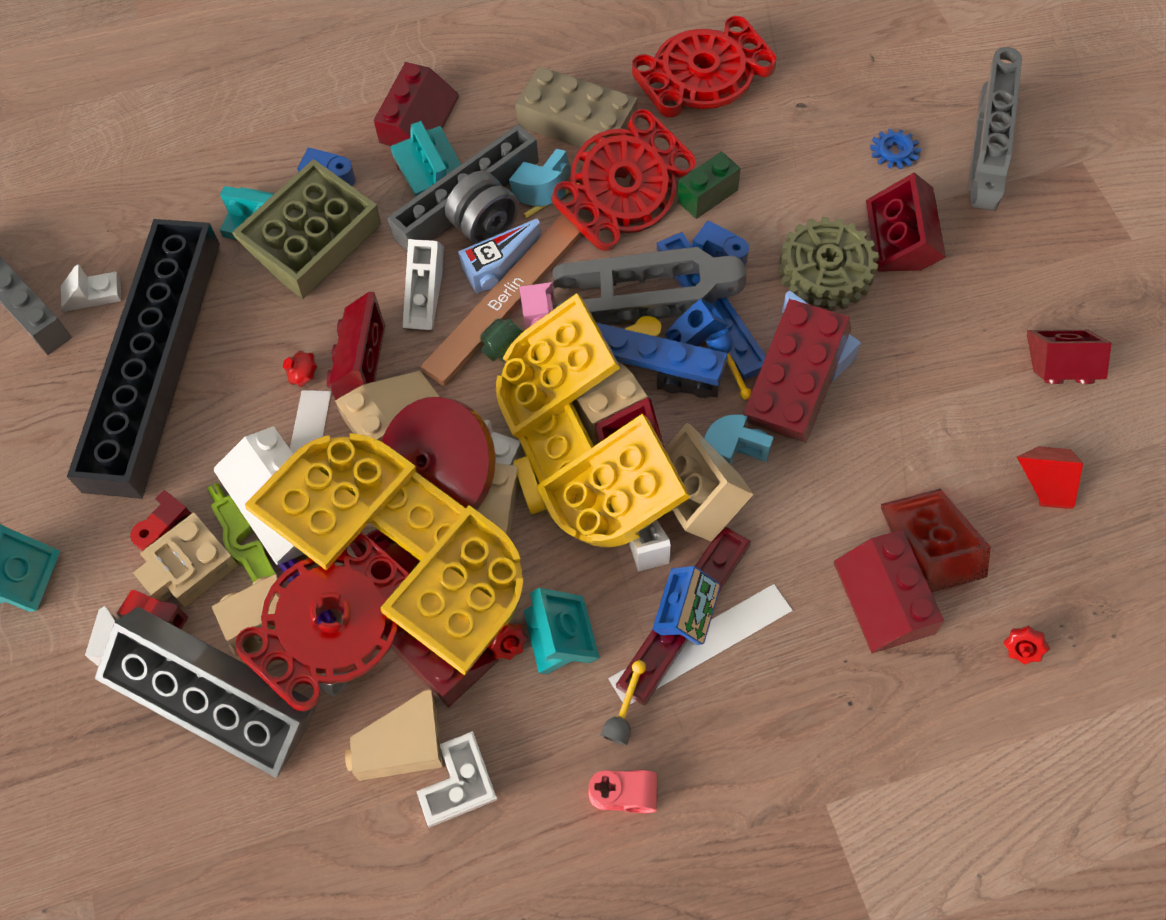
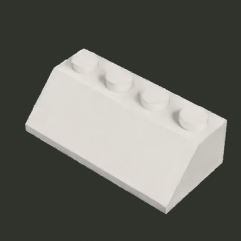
M273 426L244 437L214 467V472L276 565H280L304 553L246 510L245 503L293 455Z

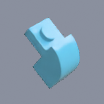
M556 149L543 167L523 162L509 179L512 193L520 203L531 206L552 204L551 197L555 186L562 181H566L571 173L566 151ZM565 189L558 191L559 199L565 196Z
M728 415L716 420L709 427L704 439L732 465L736 452L767 462L774 437L767 435L759 429L745 428L747 416Z

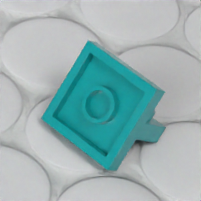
M421 121L411 124L409 139L390 146V152L414 197L461 165L441 126L426 130Z
M224 186L220 196L228 214L220 228L222 237L237 240L232 232L271 198L274 193L244 187L238 189Z
M0 524V604L6 602L29 612L37 611L60 550Z
M540 587L530 593L532 606L523 611L539 673L549 674L572 661L592 663L600 658L583 596Z

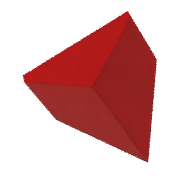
M1038 446L1017 456L1021 467L1039 498V506L1073 509L1075 507L1083 462L1071 449Z

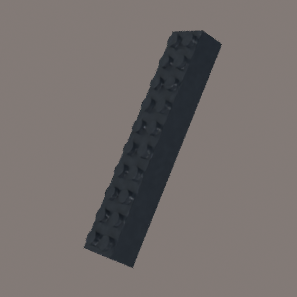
M153 219L67 474V478L81 493L143 499L220 246L210 223Z

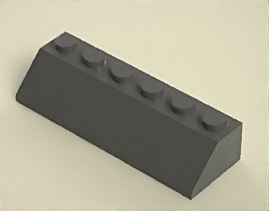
M136 607L114 622L95 679L275 778L280 775L305 734L317 707L316 704L315 707L307 711H298L292 708L248 665L140 607ZM293 690L292 696L297 701L305 702L309 700V698Z

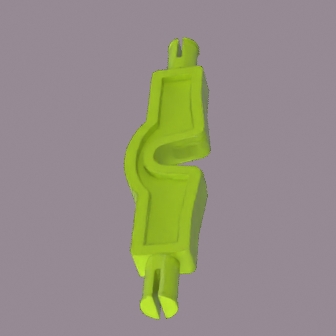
M219 483L213 484L218 494L210 485L207 490L215 502L211 507L223 527V543L228 553L237 563L245 567L253 583L259 578L270 577L276 574L261 541L256 540L240 545L241 541L253 532V529L231 496L225 495Z

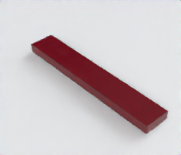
M724 527L710 543L695 566L720 583V593L750 547L751 541ZM652 630L617 681L616 688L626 694L634 673L632 669L633 663L637 660L643 661L646 665V670L640 674L632 698L645 706L689 639L681 634L660 635Z

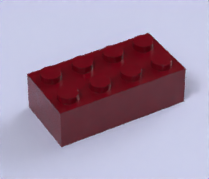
M788 300L743 412L744 416H747L749 424L807 443L851 332L849 316L796 300Z

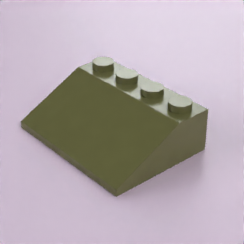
M313 159L238 226L232 234L275 278L300 298L304 299L381 225L376 203Z

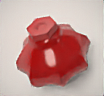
M299 350L293 357H288L284 360L283 368L291 385L297 384L302 388L314 379V372L318 366L315 363L313 353H305Z
M509 623L502 628L488 648L492 651L495 659L505 658L511 660L515 655L523 652L528 636L523 632V627L520 623Z
M1029 625L1023 628H1012L1010 635L1003 642L1008 649V656L1019 660L1024 665L1030 662H1041L1044 654L1050 650L1045 640L1044 632L1034 630Z

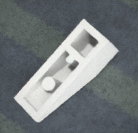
M408 239L402 326L404 329L433 330L444 258V246L438 241Z

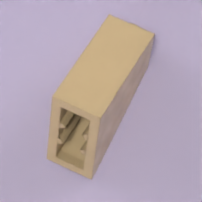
M424 690L351 736L350 749L345 750L347 770L352 771L353 775L359 781L443 767L442 751L439 745L441 741L437 702L432 690Z

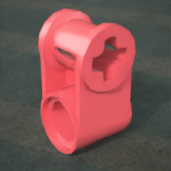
M646 770L599 771L590 779L589 801L595 808L600 810L654 813L657 811V773ZM603 783L608 784V789L611 790L608 798L601 797V791H598Z

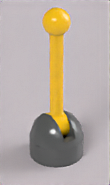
M641 660L635 661L632 665L634 673L619 716L608 719L600 735L607 740L627 746L631 734L630 725L625 717L640 674L646 670V665Z

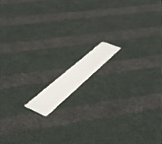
M301 391L290 450L293 454L305 444L323 437L331 391Z
M774 584L711 619L705 643L703 645H696L688 640L657 689L793 611ZM626 668L608 678L622 702L626 694L616 688V683ZM632 698L630 704L636 702V700Z

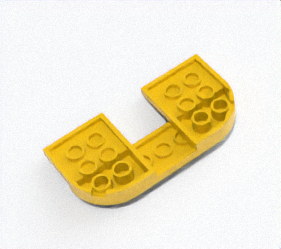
M576 293L526 329L514 340L503 357L506 364L502 376L497 375L496 395L498 405L512 435L519 439L526 456L529 457L531 466L539 481V484L536 486L548 512L562 530L593 546L616 547L638 539L640 537L638 531L691 498L649 419L644 414L639 415L597 445H593L572 401L619 370L620 366L587 305L579 294Z
M349 433L350 437L330 438V435L315 439L298 449L245 503L246 510L325 570L333 564L369 523L420 560L419 564L381 606V612L463 675H466L502 628L509 624L520 600L523 587L522 569L519 553L511 539L496 524L470 505L464 508L416 472L414 464L377 439Z

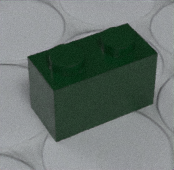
M721 151L679 180L678 203L695 219L699 218L738 191L741 168Z

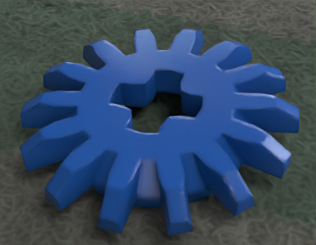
M888 129V134L886 135L882 131L879 132L880 139L873 137L872 141L875 145H870V149L875 151L872 153L873 158H881L878 160L879 164L889 161L888 168L891 169L893 162H895L898 169H902V162L910 167L913 164L911 161L919 159V156L915 154L920 153L921 148H914L919 144V141H911L913 135L909 133L906 136L902 134L903 130L899 129L898 133H893L892 129ZM892 145H896L901 151L898 154H893V151L888 149H891Z

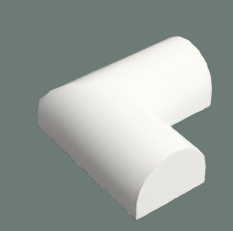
M473 731L439 744L451 778L416 791L429 828L497 801Z

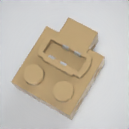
M193 512L140 553L146 563L135 570L133 574L154 599L164 602L174 595L184 607H187L239 565Z

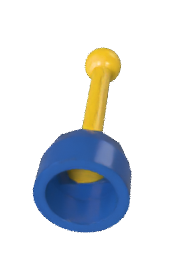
M728 329L720 330L706 339V343L712 350L727 353V363L741 389L740 396L744 400H749L752 390L746 387L730 355L733 347L732 336Z

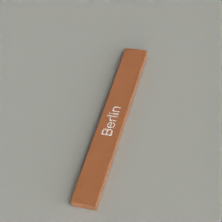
M561 214L420 366L421 371L445 387L521 304L519 287L539 284L583 234ZM579 217V219H580L581 221H583V222H585V223H589L588 221H586V220H584L583 218Z

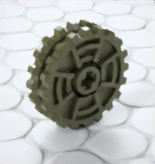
M822 217L821 222L810 219L806 226L802 224L797 225L795 233L789 232L786 238L787 242H783L781 250L783 254H781L779 260L781 265L778 269L779 275L783 276L781 283L783 287L789 286L791 292L799 296L806 303H812L815 307L826 306L829 311H833L835 306L838 305L842 309L848 308L849 302L858 303L861 300V294L866 295L870 289L869 285L873 283V274L876 273L878 264L875 263L878 260V252L872 251L875 244L873 240H866L867 233L864 230L858 232L855 230V224L845 225L843 224V219L837 218L834 222L829 221L828 217Z

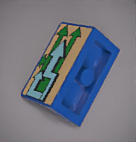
M696 566L672 568L652 630L660 635L681 634L696 645H703L719 594L720 583Z

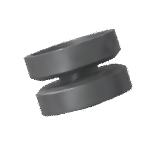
M483 170L473 172L464 177L454 187L445 205V216L458 230H461L474 245L508 231L519 212V201L516 196L506 187H503L491 173Z

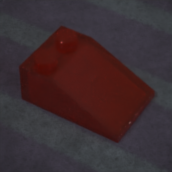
M941 488L881 504V510L890 531L894 532L903 529L932 593L987 578L991 546Z

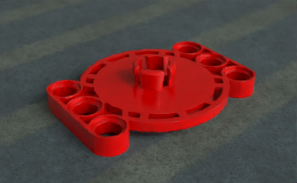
M731 16L725 21L724 32L713 29L688 30L678 33L659 47L655 57L647 54L636 56L632 60V76L661 115L676 117L682 112V105L690 108L711 109L731 104L748 91L753 82L754 75L768 77L774 73L777 57L744 17ZM740 27L743 30L740 32L731 31L730 28ZM748 43L754 44L756 48L747 49L743 45ZM762 60L768 61L770 65L761 66L757 62ZM642 65L650 67L647 71H641L637 68ZM742 81H746V83L739 89ZM653 83H661L664 86L662 88L655 89L652 88L650 85ZM668 100H673L678 104L669 107L663 103Z
M639 109L633 113L628 123L629 130H607L587 140L579 149L573 161L570 182L562 181L558 183L552 193L551 199L554 206L595 247L603 251H609L615 247L620 239V233L640 232L659 222L672 205L676 192V177L683 178L695 167L696 160L693 153L662 122L645 109ZM635 119H645L649 124V128L646 130L637 128ZM664 138L667 140L669 148L666 150L659 149L655 145V139ZM596 143L589 152H584L587 147ZM678 157L686 159L689 164L688 169H679L675 165V159ZM580 159L584 163L581 173L576 174V166ZM628 175L632 177L629 182L630 187L627 188L620 186L615 180L616 177L624 179ZM668 187H670V196L667 202L665 195ZM564 189L570 191L573 200L567 203L562 202L558 198V191ZM658 207L662 208L663 211L652 220L651 215ZM581 210L590 211L593 215V221L589 223L581 221L578 217V212ZM642 220L645 223L639 226L629 227L630 223H637ZM601 230H609L613 234L614 239L611 243L601 241L599 238Z
M360 533L352 541V543H361L366 547L367 550L361 557H352L348 554L346 548L327 570L320 566L307 571V567L317 564L311 558L297 562L284 571L273 583L264 600L261 615L262 628L247 627L236 636L235 645L239 657L292 708L298 711H307L316 706L320 698L318 683L334 684L347 682L370 671L380 663L390 650L396 636L398 624L381 612V606L407 578L409 573L363 533ZM335 562L343 563L344 566H336ZM381 564L386 565L391 570L390 576L382 580L376 579L371 574V570ZM298 572L299 576L293 579L286 588L281 587L288 578ZM276 594L279 599L276 604L275 614H269L270 604ZM335 609L343 614V623L340 625L338 622L330 624L322 622L319 625L318 616L325 610ZM392 622L391 632L387 641L382 639L385 624ZM268 624L275 626V630L268 629ZM252 636L259 637L263 641V646L258 652L247 653L242 649L245 639ZM376 650H380L379 653L375 656V658H373L371 661L364 665V662L367 661ZM275 660H283L289 666L288 671L281 677H272L267 672L269 664ZM354 668L356 669V670L351 671V672H349V673H347V674L334 675V674H338V673L347 672V671L352 670V669H354ZM308 684L314 689L311 699L305 702L294 699L292 696L293 690L298 685Z

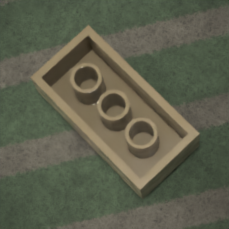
M538 66L515 103L517 124L526 130L581 148L587 140L598 133L612 129L629 130V120L633 113L638 110V98ZM596 143L587 147L586 150L590 151Z

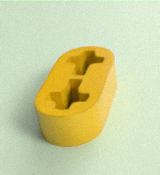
M525 456L513 460L514 466H518L517 476L531 515L547 510L536 486L538 482L529 457Z

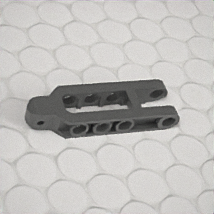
M1002 47L995 51L988 81L984 83L979 95L967 187L970 192L973 208L996 211L1005 191L1006 176L1012 156L1022 67V55L1019 51L1010 47ZM1001 60H1008L1012 63H1004Z
M699 247L563 263L555 266L553 269V286L555 288L572 289L581 287V290L601 288L600 298L583 300L595 322L605 325L637 322L638 319L644 316H652L657 319L680 317L699 299L714 304L718 299L739 294L746 286L747 280L746 269L741 259L736 256L712 257ZM698 273L701 279L695 286L617 296H614L613 286L621 282L639 280V283H642L646 279L663 277L674 279V276ZM564 302L557 304V305L554 307V309H556L558 306H560V305L563 304Z

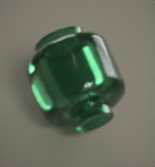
M508 317L505 320L496 318L480 334V341L484 345L480 350L492 362L497 358L502 362H506L503 360L506 351L523 331Z

